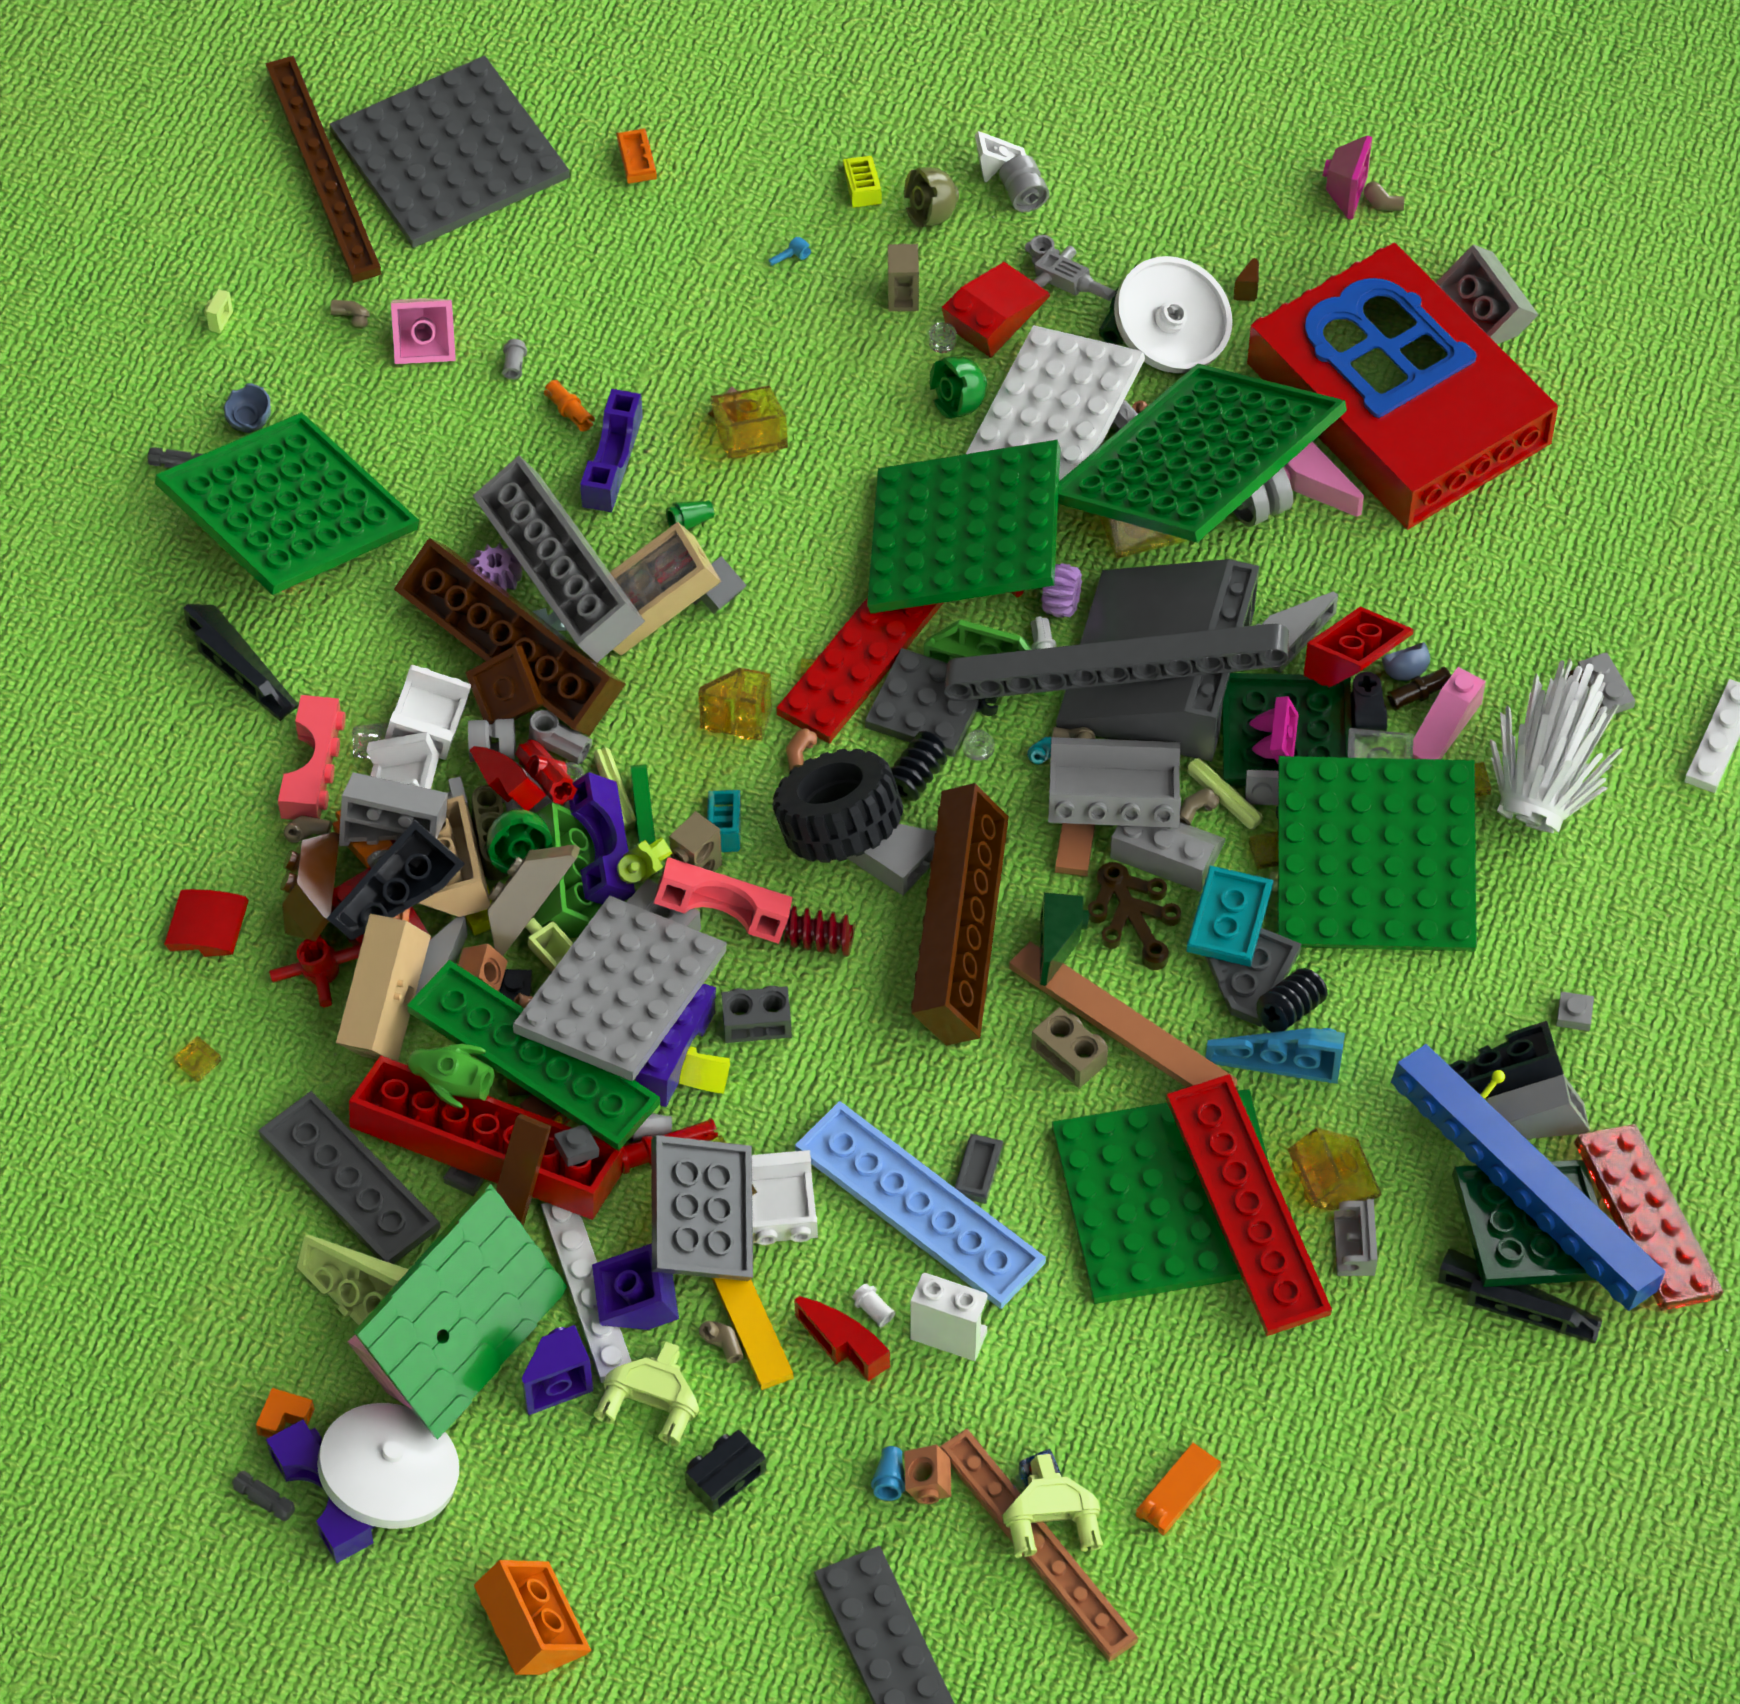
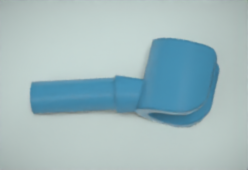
M795 237L790 242L788 249L768 259V261L773 266L794 254L799 259L804 260L811 254V250L808 248L810 244L803 238Z

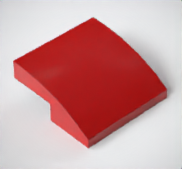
M180 890L164 945L170 952L199 950L204 957L233 955L249 899L246 896L215 890Z

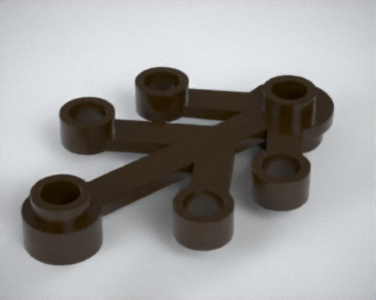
M1109 862L1102 865L1097 872V882L1101 889L1096 901L1091 902L1088 906L1089 920L1094 923L1104 922L1107 918V906L1112 895L1115 894L1119 901L1110 926L1102 931V944L1109 949L1117 948L1121 944L1122 931L1127 919H1129L1144 946L1142 950L1144 966L1151 970L1164 968L1168 962V948L1163 942L1155 939L1142 914L1161 920L1167 926H1175L1180 922L1181 909L1173 903L1162 907L1134 898L1128 889L1147 894L1150 899L1159 901L1166 896V882L1160 878L1146 881L1130 876L1128 869L1117 862ZM1108 875H1117L1118 877L1112 878ZM1159 887L1162 891L1155 892L1152 888ZM1096 909H1099V910H1101L1103 913H1101V914H1094L1092 911H1093V910H1096ZM1172 912L1175 913L1176 916L1168 917L1166 913ZM1115 935L1117 938L1110 940L1106 936ZM1150 951H1159L1160 953L1153 954Z

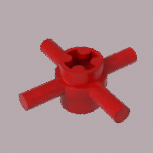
M319 935L315 942L306 939L297 949L296 956L299 962L269 970L271 980L274 983L303 974L308 981L316 985L319 1005L324 1008L332 1005L329 983L337 977L339 964L358 959L362 944L335 951L321 938V935Z

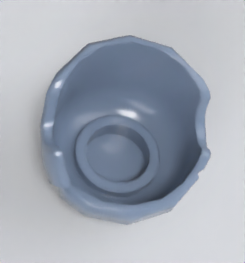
M247 383L240 390H232L224 404L225 420L237 431L250 433L261 429L271 415L269 395L263 387L252 383Z
M1422 642L1383 656V667L1387 675L1398 681H1410L1412 678L1422 675L1430 664V653L1426 643Z

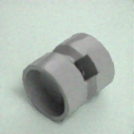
M1028 155L1016 156L1002 165L999 176L1016 210L1030 212L1038 209L1048 200V187L1044 179L1041 178V173L1033 157Z
M496 719L493 724H489L487 720H469L468 748L470 762L475 761L470 752V749L474 746L498 751L515 760L516 739L514 719ZM491 737L499 738V742L491 743Z

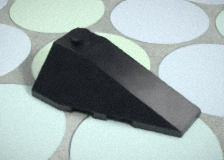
M414 820L327 917V920L348 939L353 941L365 934L370 914L395 917L442 890L465 863Z

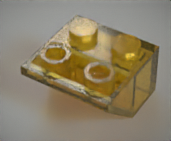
M739 667L699 688L701 729L712 733L735 735L746 740H763L772 711L770 673Z

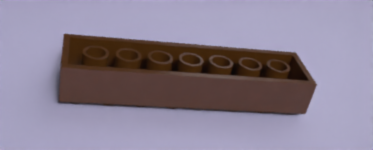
M429 538L394 588L396 592L485 661L514 646H522L544 702L543 706L573 730L590 736L626 685V683L600 663H596L582 649L456 552L434 539Z
M976 783L944 790L941 793L937 830L934 835L933 859L930 863L929 887L926 892L927 902L923 917L922 939L919 945L918 968L915 973L914 997L911 1002V1013L946 1046L980 1039L1009 819V816Z

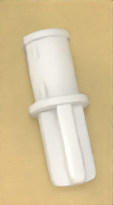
M1038 616L1035 620L1031 621L1034 641L1032 650L1057 647L1055 640L1052 639L1049 620Z

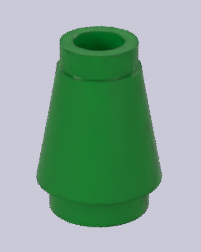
M710 500L675 502L666 509V519L669 527L679 522L687 530L714 518L715 515L714 507Z

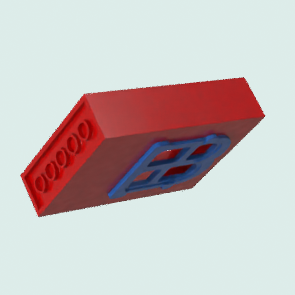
M1395 242L1385 248H1379L1368 258L1361 262L1353 263L1349 269L1329 277L1323 284L1314 289L1306 290L1297 299L1290 303L1282 304L1276 311L1256 319L1251 324L1247 364L1263 380L1345 400L1347 411L1322 432L1318 438L1407 530L1552 444L1558 405ZM1376 296L1391 298L1416 321V325L1395 338L1389 339L1365 316L1363 306L1366 301ZM1345 319L1356 324L1367 335V338L1344 352H1338L1325 339L1323 330L1331 321ZM1423 335H1429L1447 353V356L1432 366L1419 370L1400 352V349ZM1374 348L1382 350L1408 377L1406 381L1383 394L1376 392L1350 364Z

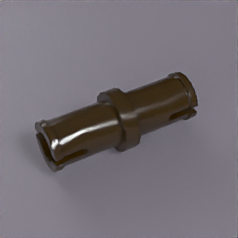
M1443 666L1426 676H1416L1411 679L1410 683L1387 692L1388 701L1395 711L1414 701H1424L1429 698L1430 694L1441 690L1451 677V674Z

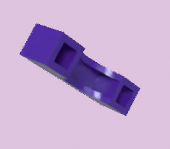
M611 389L604 410L599 447L594 460H588L580 483L582 507L606 512L613 511L643 418L641 394Z
M588 772L573 782L577 791L574 798L569 800L571 815L578 819L587 829L595 848L594 862L580 870L585 899L602 905L609 895L625 901L633 896L635 887L634 883L624 882L617 873L618 862L628 852L617 782Z
M702 984L636 1076V1082L660 1097V1106L667 1107L679 1084L682 1066L693 1039L696 1035L703 1037L715 1014L716 987Z
M302 1419L266 1439L269 1454L286 1482L296 1480L308 1481L324 1490L317 1467L322 1438L316 1428L310 1430ZM328 1496L327 1506L316 1523L320 1538L337 1564L373 1544L371 1530L375 1526L362 1523L347 1515Z

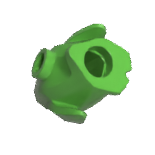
M456 1044L444 1048L416 1049L410 1054L408 1059V1069L413 1074L422 1077L440 1100L459 1109H462L463 1105L454 1099L453 1096L485 1101L495 1078L492 1067L470 1056V1054L486 1053V1050L473 1045Z

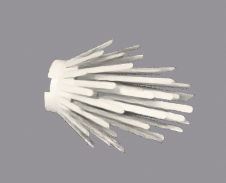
M1571 658L1568 660L1565 669L1564 661L1561 660L1559 662L1554 681L1550 678L1546 696L1545 691L1541 690L1542 684L1539 681V676L1535 673L1532 690L1529 695L1525 723L1519 725L1517 764L1515 736L1512 735L1511 708L1506 706V716L1500 712L1504 774L1496 742L1490 739L1493 755L1491 759L1501 795L1497 812L1512 820L1514 814L1518 820L1526 823L1525 826L1553 834L1554 831L1559 833L1561 825L1566 818L1608 789V787L1602 786L1596 790L1606 781V778L1600 777L1612 766L1609 764L1623 750L1616 749L1583 782L1603 757V754L1599 753L1589 764H1586L1618 709L1619 704L1613 705L1608 716L1605 713L1607 706L1601 707L1594 720L1604 698L1602 693L1605 687V682H1602L1604 675L1602 671L1596 673L1592 685L1588 687L1587 685L1594 669L1593 664L1589 663L1586 665L1579 684L1578 681L1582 673L1581 666H1576L1573 675L1568 677L1573 664Z

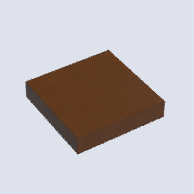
M514 646L465 672L482 718L487 720L489 724H493L496 719L516 720L544 705L522 646Z

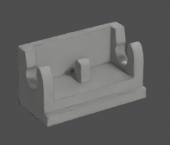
M1374 1199L1340 1202V1211H1334L1337 1276H1375L1378 1257Z

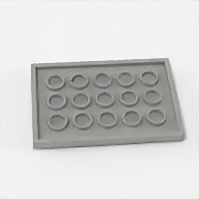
M609 895L513 1023V1033L634 1081L726 952L727 942Z

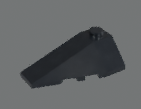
M1547 1021L1511 1032L1505 1036L1506 1042L1493 1049L1488 1045L1479 1049V1055L1468 1062L1458 1060L1449 1065L1479 1094L1483 1092L1492 1080V1073L1494 1071H1503L1505 1080L1502 1083H1497L1486 1099L1564 1074Z

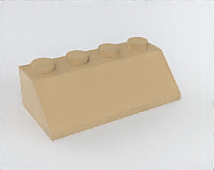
M464 795L447 799L446 819L437 839L462 860L465 865L442 890L419 902V904L463 917L489 909L491 903L488 898L489 894L474 823Z

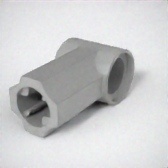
M548 710L537 711L530 718L528 739L538 741L547 751H552L577 765L579 763L582 764L592 746V739L558 723L557 716Z

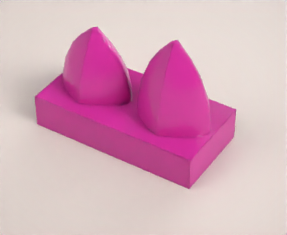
M1289 696L1276 697L1274 709L1261 713L1249 722V725L1255 729L1272 732V735L1256 743L1252 747V751L1261 757L1275 759L1277 764L1279 756H1294L1299 714Z

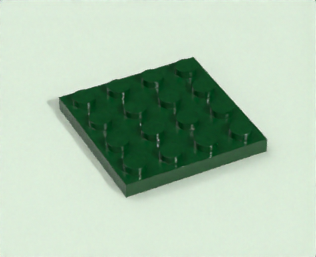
M1230 673L1222 703L1223 780L1230 786H1246V770L1278 771V764L1275 759L1261 757L1252 751V747L1256 743L1272 735V732L1260 731L1249 725V722L1261 713L1275 708L1276 697L1289 696L1299 714L1294 756L1353 758L1351 677L1328 687L1320 685L1315 680L1302 674Z
M1585 1160L1550 1161L1599 1208ZM1477 1165L1455 1166L1452 1177L1483 1287L1597 1281L1590 1277L1586 1270L1571 1255L1566 1254L1547 1232L1541 1230L1537 1223L1523 1209L1517 1207L1513 1200L1499 1186L1493 1184L1489 1176Z

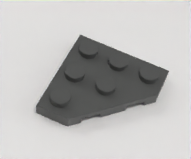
M1261 928L1251 967L1205 956L1230 1014L1261 1027L1263 1024L1259 1020L1256 1011L1257 1001L1259 997L1288 976L1301 951L1302 944Z

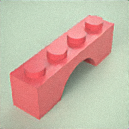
M300 696L295 719L298 739L310 745L314 749V754L310 761L302 768L283 774L278 797L281 819L295 820L300 816L320 819L322 810H327L329 792L326 791L328 783H333L334 764H332L333 757H338L340 738H337L339 730H344L346 714L340 709L339 698Z
M667 857L653 904L684 914L691 909L700 907L717 909L736 918L744 926L747 934L779 944L789 918L793 897Z

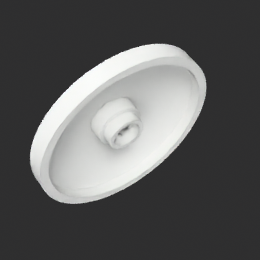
M1155 257L1140 263L1132 269L1118 288L1114 304V314L1118 330L1129 348L1143 351L1145 356L1144 362L1148 365L1170 373H1187L1197 364L1209 365L1226 347L1232 331L1231 307L1220 284L1199 265L1178 257Z
M391 1403L362 1405L338 1417L330 1425L323 1437L317 1461L321 1484L326 1494L338 1508L362 1523L388 1529L413 1527L438 1515L449 1503L459 1476L458 1455L447 1433L444 1432L439 1439H436L412 1409Z

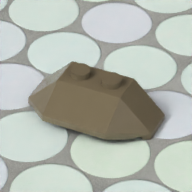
M577 845L529 850L523 859L517 857L507 870V873L511 876L505 884L499 881L488 896L492 900L488 909V916L494 948L502 956H504L575 862L580 851Z

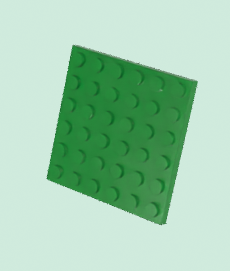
M302 412L158 473L155 478V485L272 595L417 530L419 525L417 517Z
M1058 439L878 468L867 601L870 613L1054 586L1061 452Z
M1279 756L1278 935L1301 943V948L1476 951L1475 760Z
M1250 1089L1238 1090V1094L1268 1160ZM1167 1102L1052 1121V1132L1094 1304L1242 1279Z

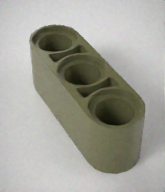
M483 785L475 789L472 794V820L484 875L487 879L499 881L507 877L508 874L499 871L492 864L487 850V832L493 821L504 813L501 796L489 785Z

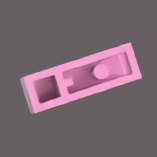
M1313 442L1284 466L1293 491L1358 517L1362 514L1364 500L1362 492Z
M1457 667L1441 689L1407 749L1406 755L1414 759H1442L1482 704L1486 681Z

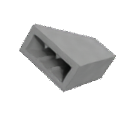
M899 824L896 829H893L892 835L887 840L883 839L880 841L879 846L874 849L869 848L864 851L865 854L857 857L853 855L847 857V859L904 896L930 868V863L933 859L934 835L936 831Z
M1564 1074L1487 1098L1488 1103L1526 1139L1590 1132L1585 1104Z

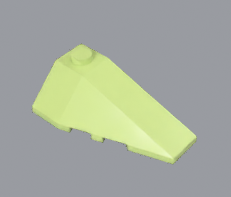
M311 1235L304 1236L297 1263V1268L322 1294L327 1293L339 1305L338 1310L344 1316H350L359 1326L409 1270Z

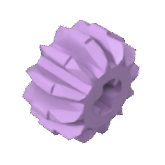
M499 543L496 548H491L487 544L485 551L476 550L475 558L470 559V564L506 592L507 588L515 590L517 581H520L522 577V566L510 548L503 550V546Z
M1063 563L1055 564L1054 586L1043 587L1042 608L1047 614L1061 618L1063 616L1071 617L1077 610L1082 584V574L1077 567Z

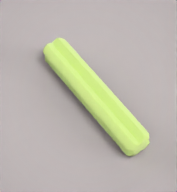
M606 747L597 749L594 752V761L600 776L617 782L625 831L634 829L637 825L636 817L611 751Z
M1196 758L1187 766L1188 774L1204 788L1212 789L1214 791L1213 794L1219 796V802L1246 827L1253 830L1260 825L1263 817L1262 814L1204 761Z

